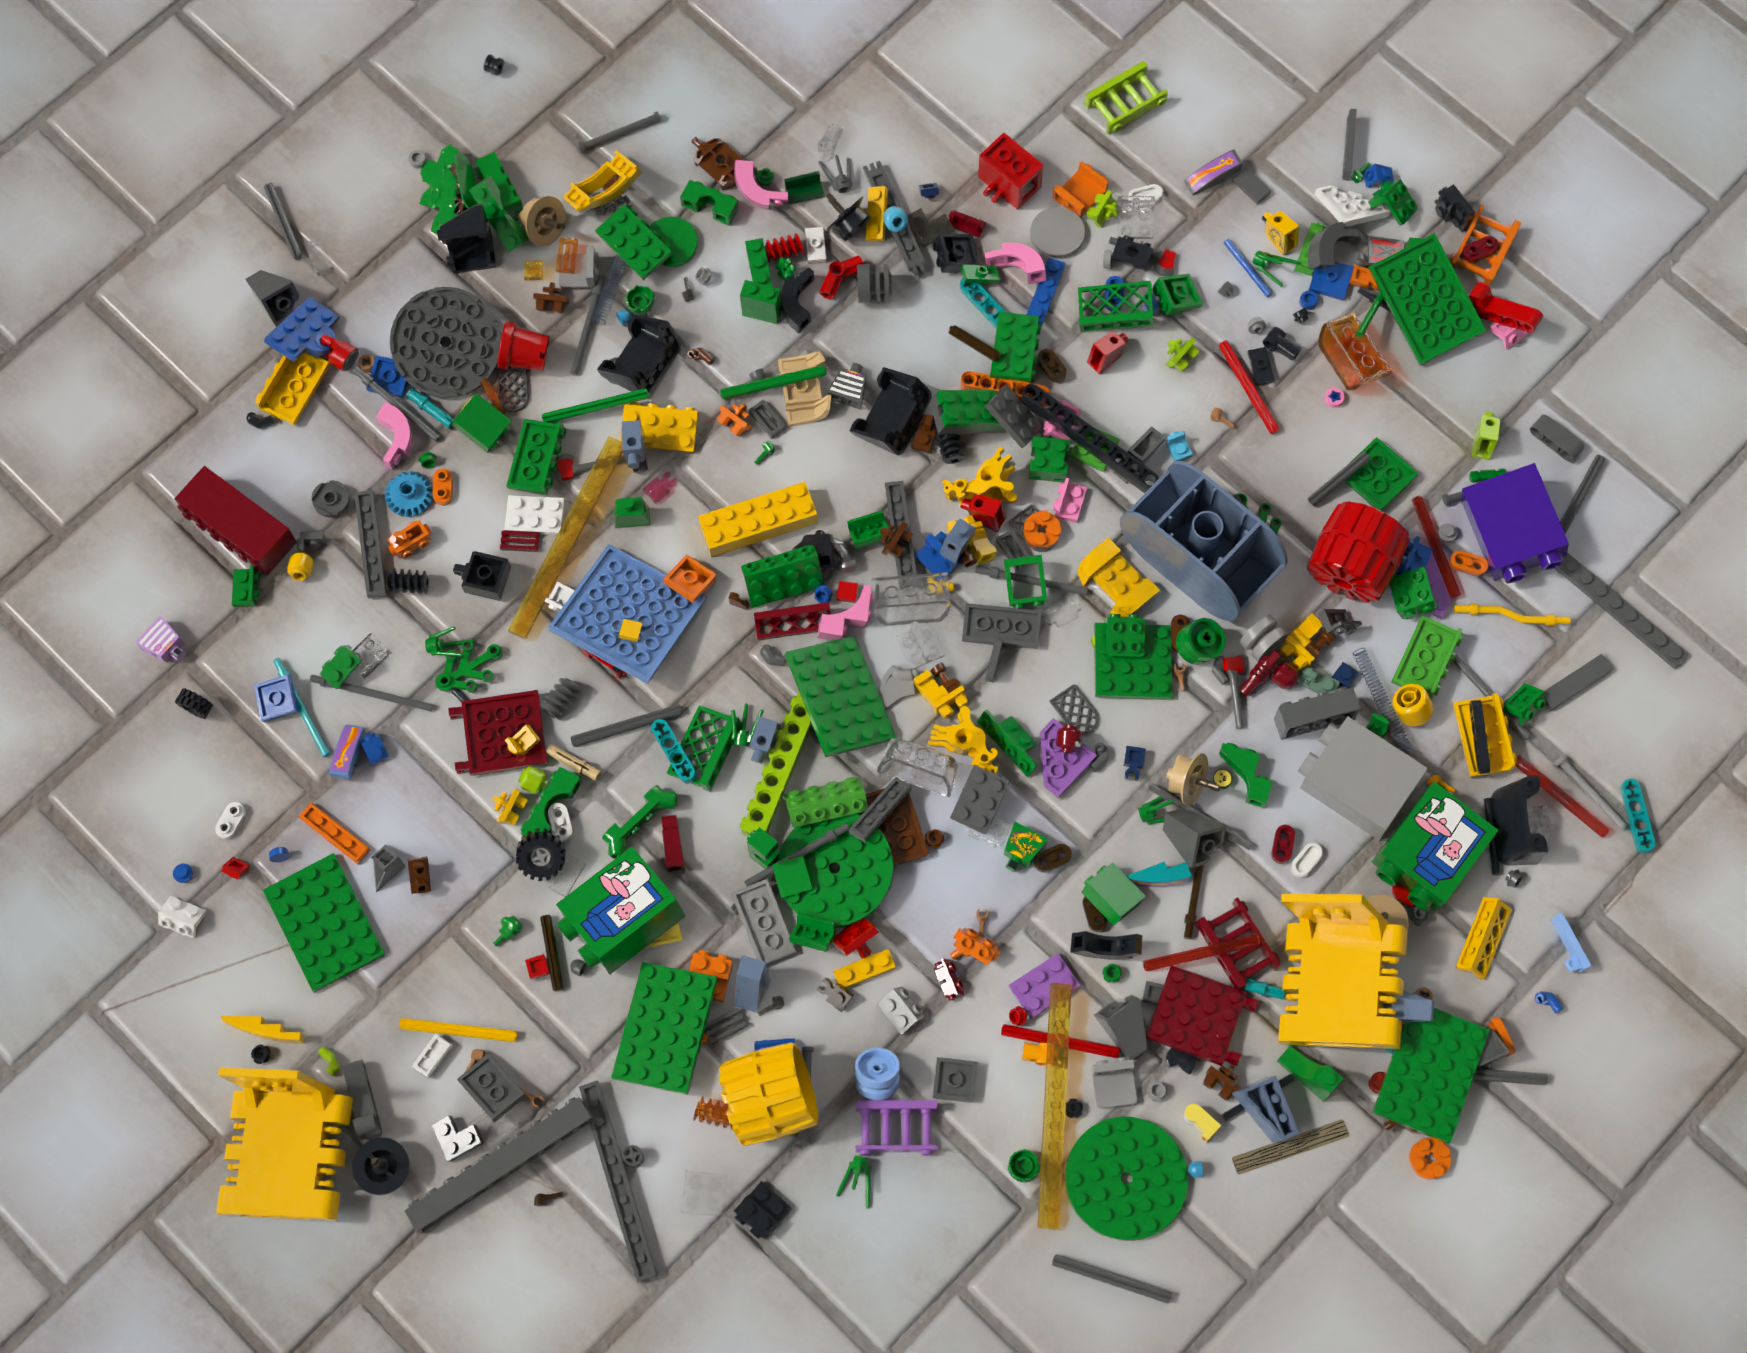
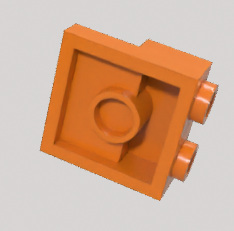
M686 554L663 578V583L694 603L701 594L705 595L715 584L717 575L712 569L706 568L697 559L691 558Z
M699 950L698 953L693 952L689 971L716 976L718 982L713 1000L724 1002L733 967V962L729 960L730 957L718 954V957H712L709 952Z

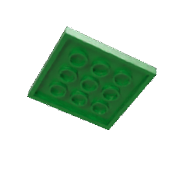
M1095 623V697L1171 700V625L1145 624L1144 656L1128 657L1108 656L1106 654L1107 625Z

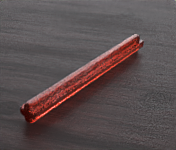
M1418 495L1412 498V503L1430 548L1433 549L1432 553L1451 598H1457L1461 596V592L1422 496Z
M1521 755L1517 756V764L1515 766L1527 776H1539L1540 787L1600 837L1603 838L1608 834L1610 829L1525 758Z
M1255 934L1143 961V967L1145 971H1151L1260 945V939Z

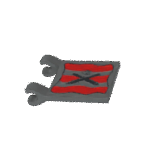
M1359 232L1360 236L1354 239V243L1356 245L1368 243V256L1358 253L1355 265H1373L1404 249V240L1368 236L1364 232Z

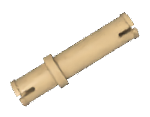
M551 744L547 749L546 754L575 769L578 774H584L595 782L600 778L602 771L589 765L588 761L580 760L556 747L554 744Z

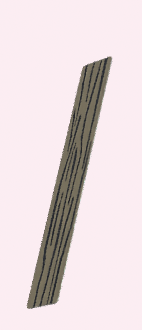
M1341 1119L1295 1135L1284 1141L1275 1142L1234 1156L1232 1161L1237 1174H1242L1349 1136L1344 1121Z

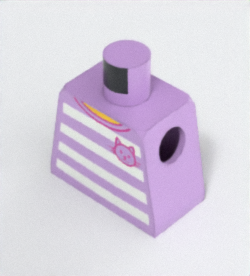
M161 616L135 642L142 651L163 662H167L171 657L180 661L185 655V652L180 649L184 642Z

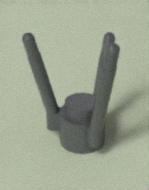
M835 155L839 172L835 181L822 161H819V165L832 184L834 191L837 190L838 193H845L851 189L853 185L851 181L850 158L846 159V177L842 172L839 157Z

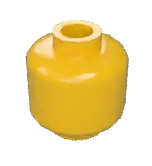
M305 552L292 554L288 562V574L297 581L309 578L313 569L312 557Z

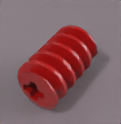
M797 233L794 234L793 239L790 235H787L786 241L783 236L780 237L779 242L776 238H773L772 244L769 240H766L765 252L768 263H770V257L775 262L777 261V256L783 258L784 254L791 258L792 252L796 257H798V251H801L804 255L802 242Z

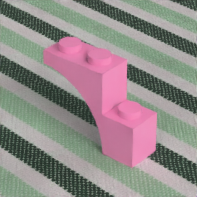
M864 585L859 600L850 609L833 615L822 614L819 620L817 638L832 641L841 639L842 636L846 635L847 625L864 628L866 623L870 622L872 611H869V604H872L874 599V593H871L872 586Z

